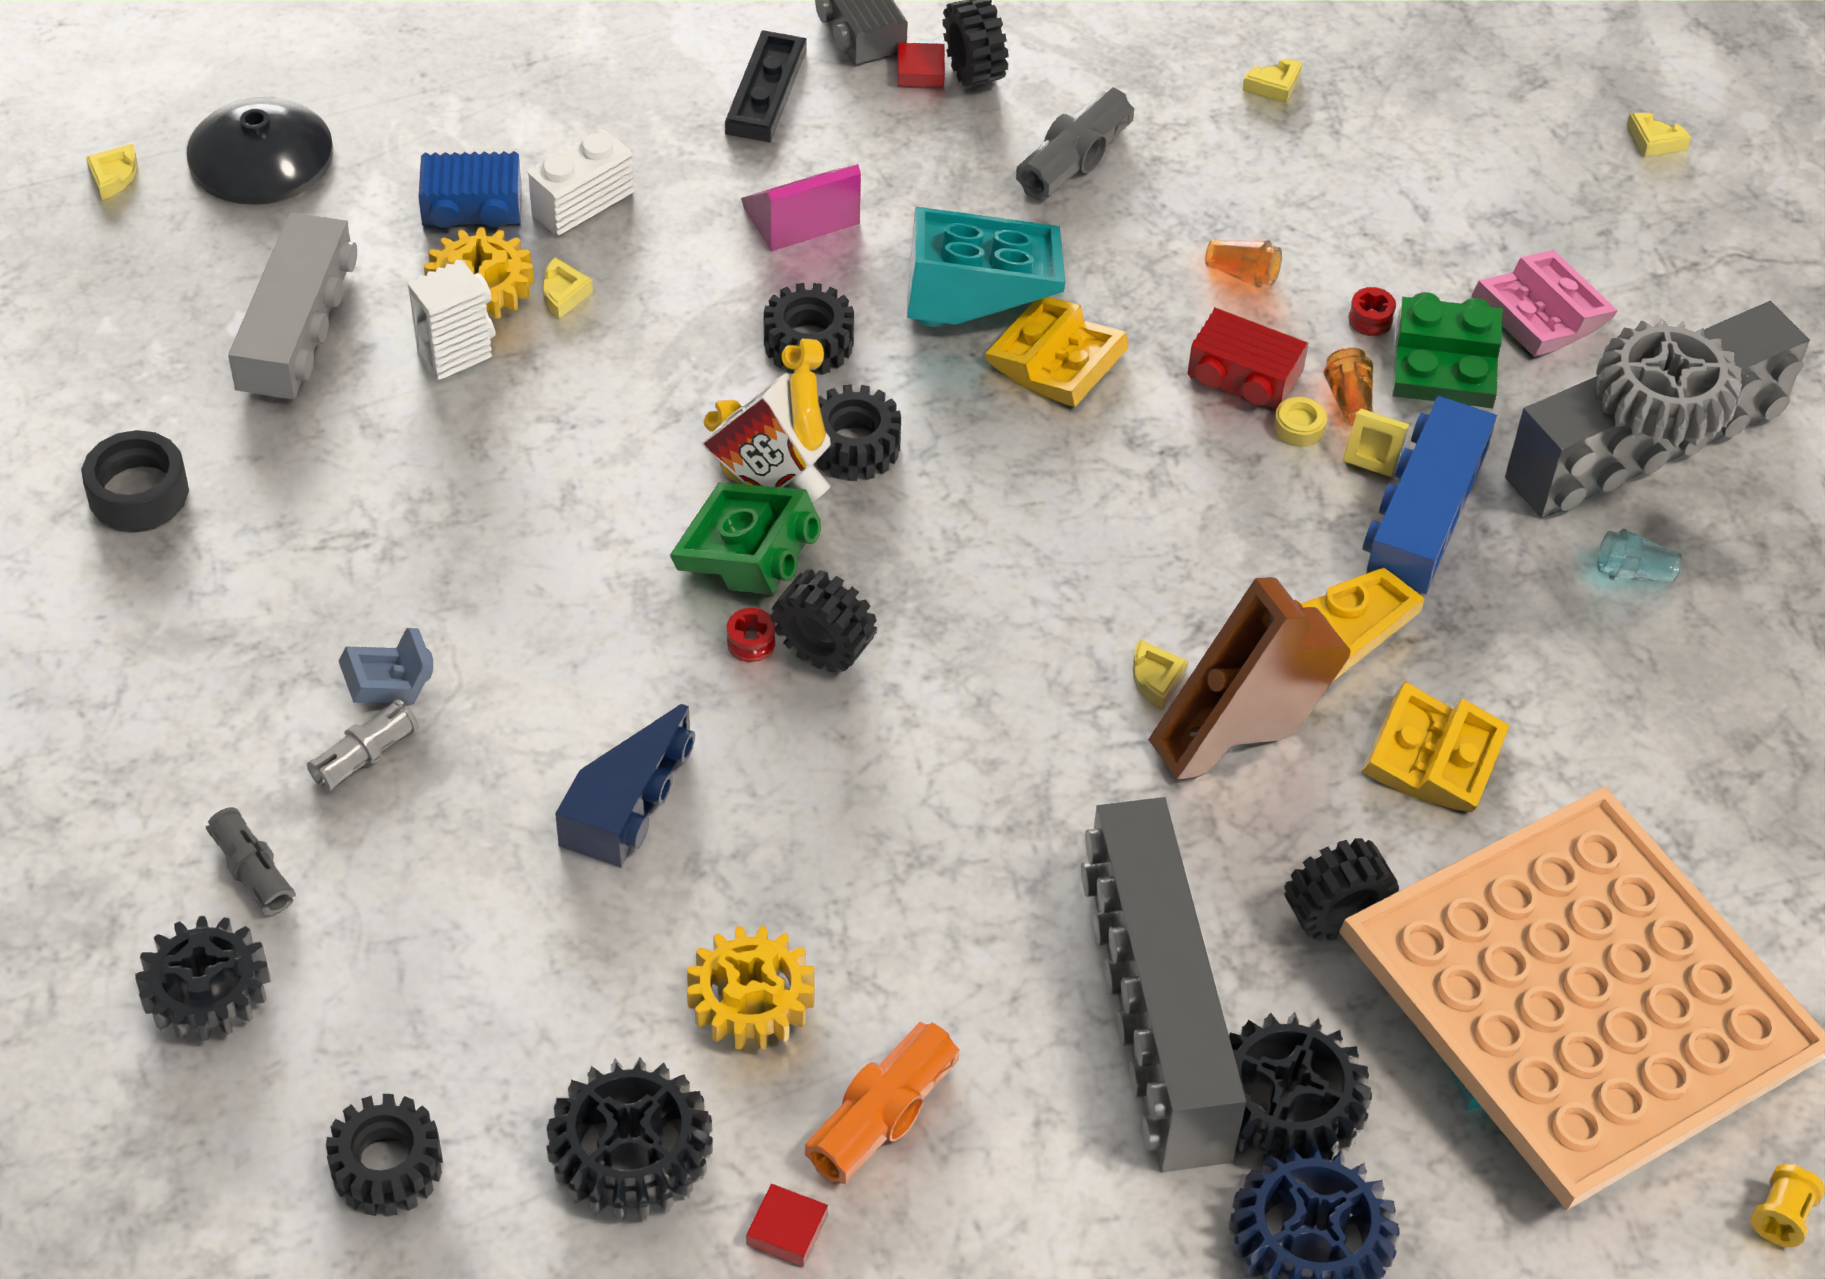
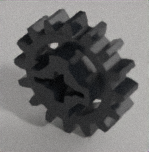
M199 916L196 928L187 930L186 926L180 921L174 923L176 936L169 939L157 934L154 937L157 953H141L140 960L144 971L136 973L135 980L139 989L145 1014L152 1013L155 1025L159 1030L168 1027L172 1023L176 1037L179 1039H183L191 1028L198 1029L202 1041L209 1039L211 1028L220 1026L221 1030L229 1035L233 1033L232 1019L239 1017L250 1022L254 1018L250 1002L265 1003L267 999L263 984L271 982V976L261 941L253 943L250 929L246 926L233 933L229 918L223 917L216 928L208 926L205 916Z

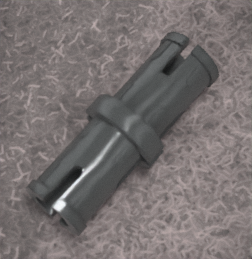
M229 807L215 813L209 819V825L206 826V830L225 854L228 860L227 868L233 878L244 883L254 896L264 915H276L287 909L293 903L292 897H296V893L276 868L273 862L274 854L268 844L256 838L237 808Z

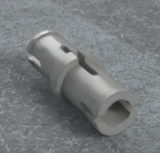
M396 699L391 705L363 725L354 724L344 731L346 736L315 759L307 762V769L317 785L324 780L325 782L321 784V788L326 792H330L336 785L364 765L369 767L375 765L381 760L380 755L382 752L410 732L418 729L417 720L410 708L407 706L403 711H400L404 707V702Z

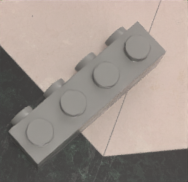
M289 212L228 354L235 391L295 400L302 381L309 380L314 365V351L318 343H324L326 340L329 314L332 307L337 308L340 305L343 295L344 277L346 272L354 270L357 261V244L350 240L347 220Z

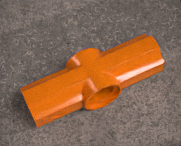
M919 1022L879 1065L871 1062L858 1072L844 1094L842 1105L805 1144V1156L813 1163L819 1174L832 1183L837 1181L846 1184L886 1139L894 1142L908 1131L920 1113L924 1098L959 1061L960 1049L950 1039L948 1032L933 1022L930 1024Z

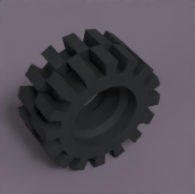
M962 0L947 4V8L943 11L945 19H942V26L946 30L943 36L949 48L946 49L947 56L952 59L951 67L953 72L957 71L956 77L958 81L962 82L964 87H971L1004 78L1006 76L1005 70H1008L1009 65L1005 59L1009 57L1008 49L1004 45V42H1007L1006 33H1002L1001 27L1003 22L1001 17L997 18L998 10L995 5H992V0Z
M798 283L796 284V292H791L787 286L780 290V298L773 294L769 299V306L765 305L763 318L764 346L768 358L774 357V365L781 368L784 365L782 352L788 345L799 346L802 339H814L821 343L824 351L823 361L818 367L822 375L830 373V363L837 369L844 365V357L849 359L852 354V346L854 347L853 306H849V299L845 295L837 298L838 290L829 287L826 293L822 292V284L813 283L812 290H805V284ZM803 325H814L825 330L817 333H801L793 329ZM787 368V372L793 374L794 369Z
M852 384L843 385L842 394H838L834 387L827 390V400L819 396L818 401L825 431L830 437L831 445L817 459V467L822 472L831 467V477L837 479L840 478L842 472L848 473V481H857V473H864L866 480L875 478V468L882 474L889 470V462L895 464L898 459V451H900L901 413L900 410L896 411V402L892 398L885 402L886 393L879 389L874 395H870V386L861 385L860 392H853ZM859 427L872 432V434L861 438H850L842 436L837 432L844 428Z
M812 569L806 570L803 574L800 573L774 603L771 609L773 612L770 615L771 622L777 623L774 630L777 636H786L783 644L788 649L795 647L800 651L796 656L802 661L809 657L812 659V666L821 669L825 664L828 672L835 673L838 668L841 672L846 671L854 664L877 633V627L874 626L877 621L876 616L873 613H867L871 606L866 599L859 601L856 598L859 591L853 586L849 590L842 586L844 580L840 577L835 576L831 581L826 571L819 570L815 574Z
M1355 838L1351 844L1347 840L1338 842L1336 849L1332 851L1327 846L1319 850L1321 853L1320 857L1313 859L1310 856L1302 862L1305 866L1304 869H1295L1290 875L1292 881L1286 882L1284 896L1309 938L1312 936L1314 940L1321 941L1324 937L1328 941L1335 940L1346 918L1399 892L1396 877L1377 846L1370 840L1364 842L1363 838Z
M383 1094V1104L374 1106L372 1095L362 1098V1111L358 1112L350 1104L343 1110L345 1123L335 1119L330 1127L332 1137H327L326 1150L331 1177L340 1197L345 1195L347 1205L356 1210L360 1203L363 1202L365 1214L376 1216L378 1205H385L387 1216L398 1215L396 1203L404 1201L408 1211L417 1207L416 1193L419 1192L427 1199L434 1191L432 1180L438 1182L442 1174L440 1163H443L438 1129L435 1120L431 1121L429 1111L423 1105L417 1110L415 1109L414 1099L404 1096L400 1105L397 1106L394 1094ZM398 1140L406 1144L409 1149L407 1158L399 1165L390 1169L373 1170L365 1167L361 1162L363 1151L378 1141Z

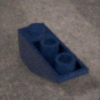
M684 704L678 705L579 770L555 813L558 845L560 847L618 867H622L632 848L639 849L648 832L650 813L655 804L662 806L665 803L672 786V773L677 763H685L692 752L695 732L690 730L689 706Z

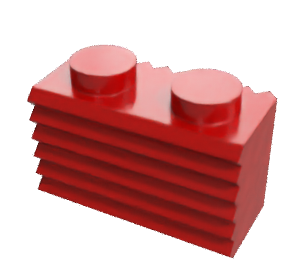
M1214 307L1204 327L1202 326L1200 333L1193 340L1187 374L1191 379L1197 378L1200 383L1208 387H1217L1219 390L1224 388L1228 393L1234 392L1237 397L1243 395L1252 404L1264 405L1265 408L1271 406L1276 411L1279 404L1287 399L1304 371L1309 343Z

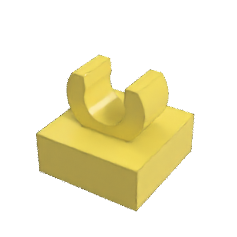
M1360 409L1356 414L1342 461L1392 477L1396 471L1410 424Z

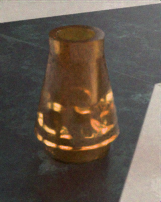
M1213 238L1208 244L1205 255L1206 267L1217 269L1256 288H1261L1262 285H1274L1282 263L1281 248L1272 246L1270 240H1219Z
M1343 348L1330 354L1326 359L1323 376L1342 412L1344 423L1353 427L1356 414L1360 409L1373 412V362L1359 348Z

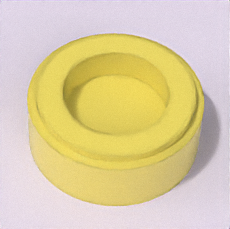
M1306 397L1288 398L1281 402L1276 410L1274 430L1282 441L1290 445L1299 447L1310 446L1322 439L1325 432L1327 414L1323 406L1313 399Z

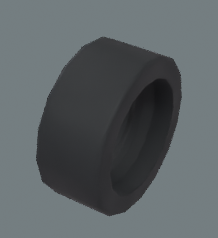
M133 430L116 433L100 441L86 455L81 468L83 485L90 510L100 522L118 530L140 531L151 529L171 520L184 507L189 493L181 451L170 439L156 432ZM150 467L167 473L158 485L145 492L128 495L114 493L105 489V485L115 475L127 469Z

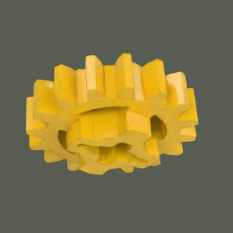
M479 227L475 236H468L464 230L458 231L459 240L453 242L445 237L440 240L442 251L430 249L428 252L430 263L424 264L425 276H427L428 271L436 272L438 267L445 268L447 263L454 264L456 260L464 261L474 275L480 273L487 282L492 300L486 303V310L495 319L501 318V308L506 307L516 311L518 309L517 298L528 299L530 297L529 285L534 284L531 253L529 249L521 250V241L517 237L506 242L503 230H498L493 236H486L484 227Z
M737 926L735 929V939L727 941L719 933L713 936V952L700 947L697 949V966H689L687 969L688 1008L695 1009V1024L698 1028L711 1024L712 1040L718 1042L727 1034L733 1035L735 1049L741 1050L746 1042V1038H755L756 1044L761 1050L766 1049L768 1035L774 1033L777 1038L785 1042L789 1039V1023L800 1027L806 1024V1008H814L815 970L814 966L806 965V950L803 947L789 951L788 934L783 933L775 941L768 939L766 926H760L755 937H747L744 928ZM781 972L788 979L790 990L785 988V980L778 976ZM713 984L718 986V995L723 997L720 1003L711 990Z

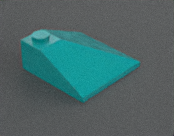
M915 207L907 291V318L915 319L918 323L931 327L942 326L945 323L957 325L1064 292L1066 282L1060 226Z

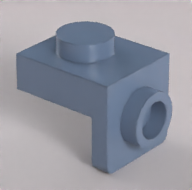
M406 628L396 648L346 646L338 661L353 703H392L394 700L399 699L404 704H414L425 682L431 678L433 673V656L431 651L426 648L418 628Z

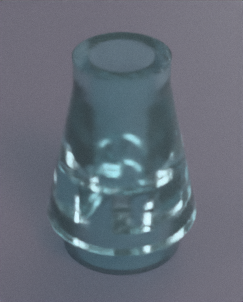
M1623 528L1619 533L1608 531L1605 534L1598 553L1597 568L1599 572L1608 574L1610 580L1664 581L1674 583L1680 573L1682 555L1680 552L1666 549Z

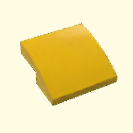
M1045 297L1034 301L986 351L985 357L988 363L1017 383L1042 396L1076 407L1129 348L1126 331L1084 321L1081 305Z
M1405 681L1393 697L1361 772L1397 791L1451 809L1473 812L1478 806L1510 725L1463 698L1454 708H1451Z

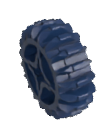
M1317 1145L1309 1154L1308 1159H1302L1297 1151L1291 1147V1150L1286 1155L1285 1164L1269 1155L1263 1161L1261 1171L1251 1169L1245 1177L1244 1188H1240L1235 1193L1232 1205L1234 1213L1231 1214L1229 1220L1230 1234L1234 1235L1232 1243L1234 1257L1245 1258L1242 1267L1245 1278L1262 1275V1279H1384L1385 1269L1388 1270L1393 1265L1397 1253L1394 1245L1398 1241L1400 1229L1398 1227L1399 1224L1393 1221L1396 1212L1394 1201L1382 1199L1385 1190L1383 1180L1365 1182L1367 1174L1365 1162L1353 1169H1349L1344 1166L1345 1158L1342 1151L1335 1155L1332 1161L1322 1159V1154ZM1277 1204L1283 1212L1281 1219L1283 1224L1281 1232L1272 1236L1267 1226L1265 1215ZM1355 1222L1361 1235L1362 1246L1352 1254L1345 1245L1347 1241L1345 1230L1347 1225Z

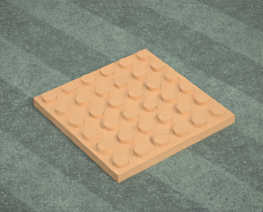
M1605 786L1346 918L1339 931L1566 1210L1571 1209L1825 1059V1031Z

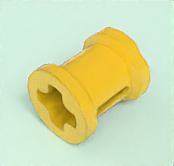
M1780 1164L1775 1167L1769 1180L1771 1190L1764 1204H1759L1753 1210L1750 1222L1753 1229L1767 1241L1782 1247L1792 1248L1800 1246L1804 1242L1808 1230L1805 1222L1812 1207L1820 1204L1825 1194V1186L1823 1181L1813 1172L1805 1170L1796 1164Z

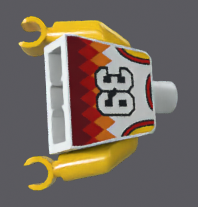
M802 339L799 346L788 345L783 350L782 361L787 368L794 369V373L791 376L784 373L743 406L736 400L717 401L715 403L717 411H709L705 415L704 426L712 433L701 444L720 461L722 472L726 478L744 485L783 488L789 484L793 489H806L812 503L831 487L813 465L831 445L830 437L825 431L819 406L816 374L810 372V370L817 369L823 361L824 351L819 341Z

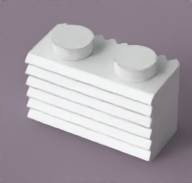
M598 129V133H591L586 138L583 137L582 142H575V147L568 146L567 151H560L559 155H552L550 158L544 159V164H537L536 169L529 168L528 178L532 216L557 237L635 192L632 187L635 184L632 180L634 178L632 174L634 169L631 166L633 164L631 159L633 155L630 149L606 129Z
M456 260L454 264L447 263L445 268L438 267L436 272L428 271L427 276L419 275L417 280H409L408 288L417 354L436 380H441L493 357L490 351L492 350L490 339L495 337V328L486 310V303L491 302L492 297L488 284L480 273L474 275L464 261Z

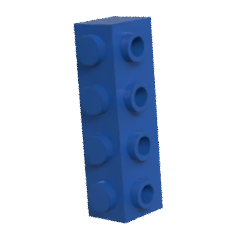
M1437 396L1429 415L1420 413L1411 437V442L1416 443L1414 450L1404 448L1396 469L1395 477L1400 479L1398 486L1388 484L1379 508V514L1384 515L1382 522L1372 520L1362 547L1363 551L1370 553L1366 574L1384 567L1414 591L1427 595L1488 452L1497 418L1496 414L1441 396Z

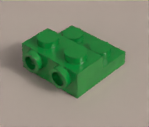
M1421 292L1413 297L1402 296L1396 324L1392 396L1426 401H1436L1437 396H1441L1468 406L1493 409L1497 396L1498 356L1502 343L1503 308L1490 307L1488 302L1480 298H1471L1463 303L1440 301L1438 296L1429 292Z
M718 482L670 553V557L678 571L721 575L728 590L773 595L782 581H790L794 578L798 566L797 556L805 544H814L818 540L821 532L820 517L806 489Z

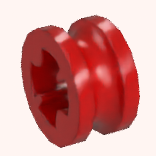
M1377 287L1359 289L1353 295L1351 301V309L1348 316L1349 324L1354 330L1363 335L1379 336L1385 334L1391 329L1393 324V315L1396 310L1394 297L1386 290Z
M753 607L743 608L736 611L729 618L726 625L727 646L733 657L750 663L764 660L773 653L776 645L775 623L771 622L769 613ZM746 631H757V639H746Z

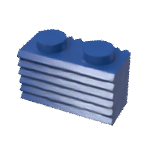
M474 151L472 154L463 152L461 155L457 152L451 155L446 152L442 155L436 152L429 155L425 152L421 155L418 198L422 225L450 228L459 224H485L489 227H500L504 224H521L522 180L520 159L517 152L513 151L508 154L503 151L501 154L493 151L491 154H488L484 151L478 154Z

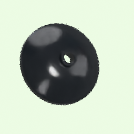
M254 97L229 103L201 121L189 138L186 155L192 177L205 191L225 201L257 205L275 203L292 198L315 185L324 176L331 164L333 143L327 124L311 109L282 98Z

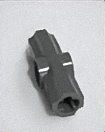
M1112 87L1107 92L1101 91L1073 117L1068 114H1062L1057 117L1048 129L1044 143L1017 166L1016 180L1022 185L1025 194L1036 200L1042 197H1049L1078 170L1083 173H1089L1094 170L1103 158L1107 144L1134 119L1135 108L1130 105L1126 94Z

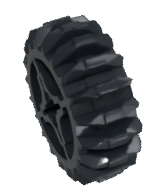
M1270 1012L1267 1018L1264 1019L1262 1028L1248 1019L1246 1024L1242 1026L1240 1035L1230 1032L1229 1038L1246 1098L1236 1146L1237 1154L1253 1148L1257 1151L1256 1160L1259 1166L1263 1164V1161L1269 1155L1285 1164L1286 1155L1291 1150V1147L1297 1151L1302 1159H1308L1309 1154L1317 1145L1322 1154V1159L1332 1161L1333 1157L1338 1154L1339 1149L1349 1151L1355 1144L1357 1133H1360L1367 1123V1109H1369L1371 1104L1372 1092L1371 1087L1367 1086L1369 1080L1368 1066L1357 1064L1359 1059L1357 1046L1341 1048L1343 1041L1341 1030L1329 1035L1323 1034L1319 1018L1312 1022L1310 1027L1299 1025V1019L1295 1012L1288 1018L1287 1024H1280ZM1296 1080V1087L1293 1092H1289L1293 1081ZM1285 1091H1288L1289 1094L1286 1101L1281 1103L1282 1096ZM1254 1103L1261 1106L1265 1110V1112L1262 1111L1259 1107H1257Z
M641 1057L636 1061L633 1069L623 1070V1066L615 1058L611 1064L610 1073L603 1075L591 1066L587 1074L588 1084L571 1079L570 1086L568 1087L569 1098L556 1099L554 1105L555 1118L549 1119L546 1128L547 1137L550 1140L549 1145L546 1147L548 1161L554 1166L556 1181L560 1186L568 1185L569 1196L575 1204L589 1198V1207L595 1216L607 1205L613 1206L614 1216L619 1222L626 1214L627 1208H637L639 1215L646 1220L650 1214L651 1204L658 1203L669 1212L674 1204L673 1193L689 1198L690 1193L693 1191V1179H703L707 1171L706 1159L710 1158V1155L713 1153V1138L710 1136V1132H712V1117L708 1111H704V1098L700 1091L690 1092V1082L686 1079L685 1074L670 1080V1072L664 1062L653 1072L646 1071V1063ZM669 1121L679 1133L678 1140L670 1152L662 1147L660 1138L663 1136L662 1128ZM593 1125L599 1131V1140L597 1141V1149L589 1156L582 1148L581 1142L587 1130Z

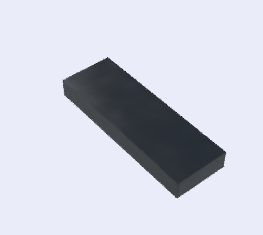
M765 30L761 31L726 117L725 134L771 143L806 54L807 38Z

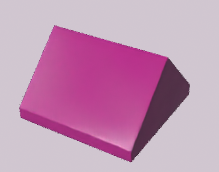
M858 164L830 170L742 197V204L769 249L775 251L860 224L861 171Z

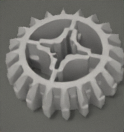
M1662 318L1652 327L1647 322L1641 320L1635 329L1624 327L1621 334L1617 338H1611L1609 344L1605 347L1603 357L1599 359L1596 375H1598L1596 379V397L1602 400L1603 413L1614 415L1615 427L1630 426L1633 438L1644 434L1652 438L1653 445L1660 439L1669 440L1675 448L1685 439L1697 446L1704 437L1714 439L1717 432L1721 430V427H1727L1728 422L1732 420L1742 396V368L1735 365V353L1722 351L1721 339L1708 340L1705 338L1704 328L1693 332L1685 329L1683 321L1677 327L1668 326Z

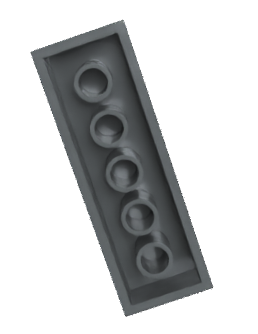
M1771 300L1704 329L1705 338L1708 340L1721 339L1722 351L1735 353V365L1742 368V396L1734 416L1728 422L1727 427H1721V430L1717 432L1714 439L1702 438L1697 446L1685 439L1676 448L1669 440L1660 439L1653 445L1650 436L1641 434L1633 438L1630 426L1615 427L1614 415L1603 413L1602 400L1596 397L1597 376L1523 408L1505 478L1542 519L1560 510L1569 511L1583 500L1600 492H1611L1621 486L1623 482L1640 474H1651L1660 469L1665 463L1685 454L1688 456L1699 452L1705 445L1725 436L1733 437L1744 430L1745 427L1765 418L1768 420L1779 416L1790 403L1789 396L1796 377L1802 370V361L1810 339Z
M1166 797L1096 805L1094 829H1088L1085 832V845L1089 862L1081 864L1082 886L1086 897L1094 896L1097 910L1093 911L1092 916L1094 936L1098 946L1106 945L1109 959L1105 960L1104 963L1108 993L1110 995L1118 994L1122 1009L1117 1010L1116 1014L1119 1040L1122 1046H1131L1134 1061L1129 1062L1131 1090L1135 1098L1143 1097L1147 1114H1142L1141 1119L1145 1147L1148 1151L1156 1150L1161 1173L1233 1163L1246 1098Z

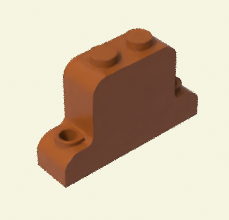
M1255 578L1148 740L1176 779L1199 777L1211 770L1220 761L1225 752L1234 745L1285 739L1295 733L1305 722L1349 659L1350 648L1318 608L1303 607L1298 601L1293 600L1277 578Z

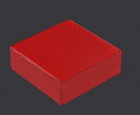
M898 43V86L944 87L945 44Z
M771 1183L746 1234V1245L804 1267L828 1217V1205Z

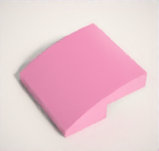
M1554 250L1520 257L1513 273L1478 280L1471 295L1473 298L1485 300L1490 307L1503 308L1502 326L1534 357L1558 350L1589 335L1613 319L1618 311Z

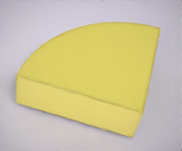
M1283 59L1279 60L1278 65L1261 69L1260 65L1256 66L1244 77L1242 90L1287 103L1301 75L1303 62Z
M1651 113L1629 114L1626 126L1644 157L1688 150L1691 136L1677 123H1674V127L1666 123L1653 120L1654 114Z
M133 144L86 156L88 169L102 200L120 193L132 182L136 175L138 164Z
M557 257L546 267L543 281L544 301L550 312L558 319H561L593 293V281Z
M1139 640L1133 660L1132 672L1134 682L1146 700L1163 710L1186 675L1188 661L1143 640Z

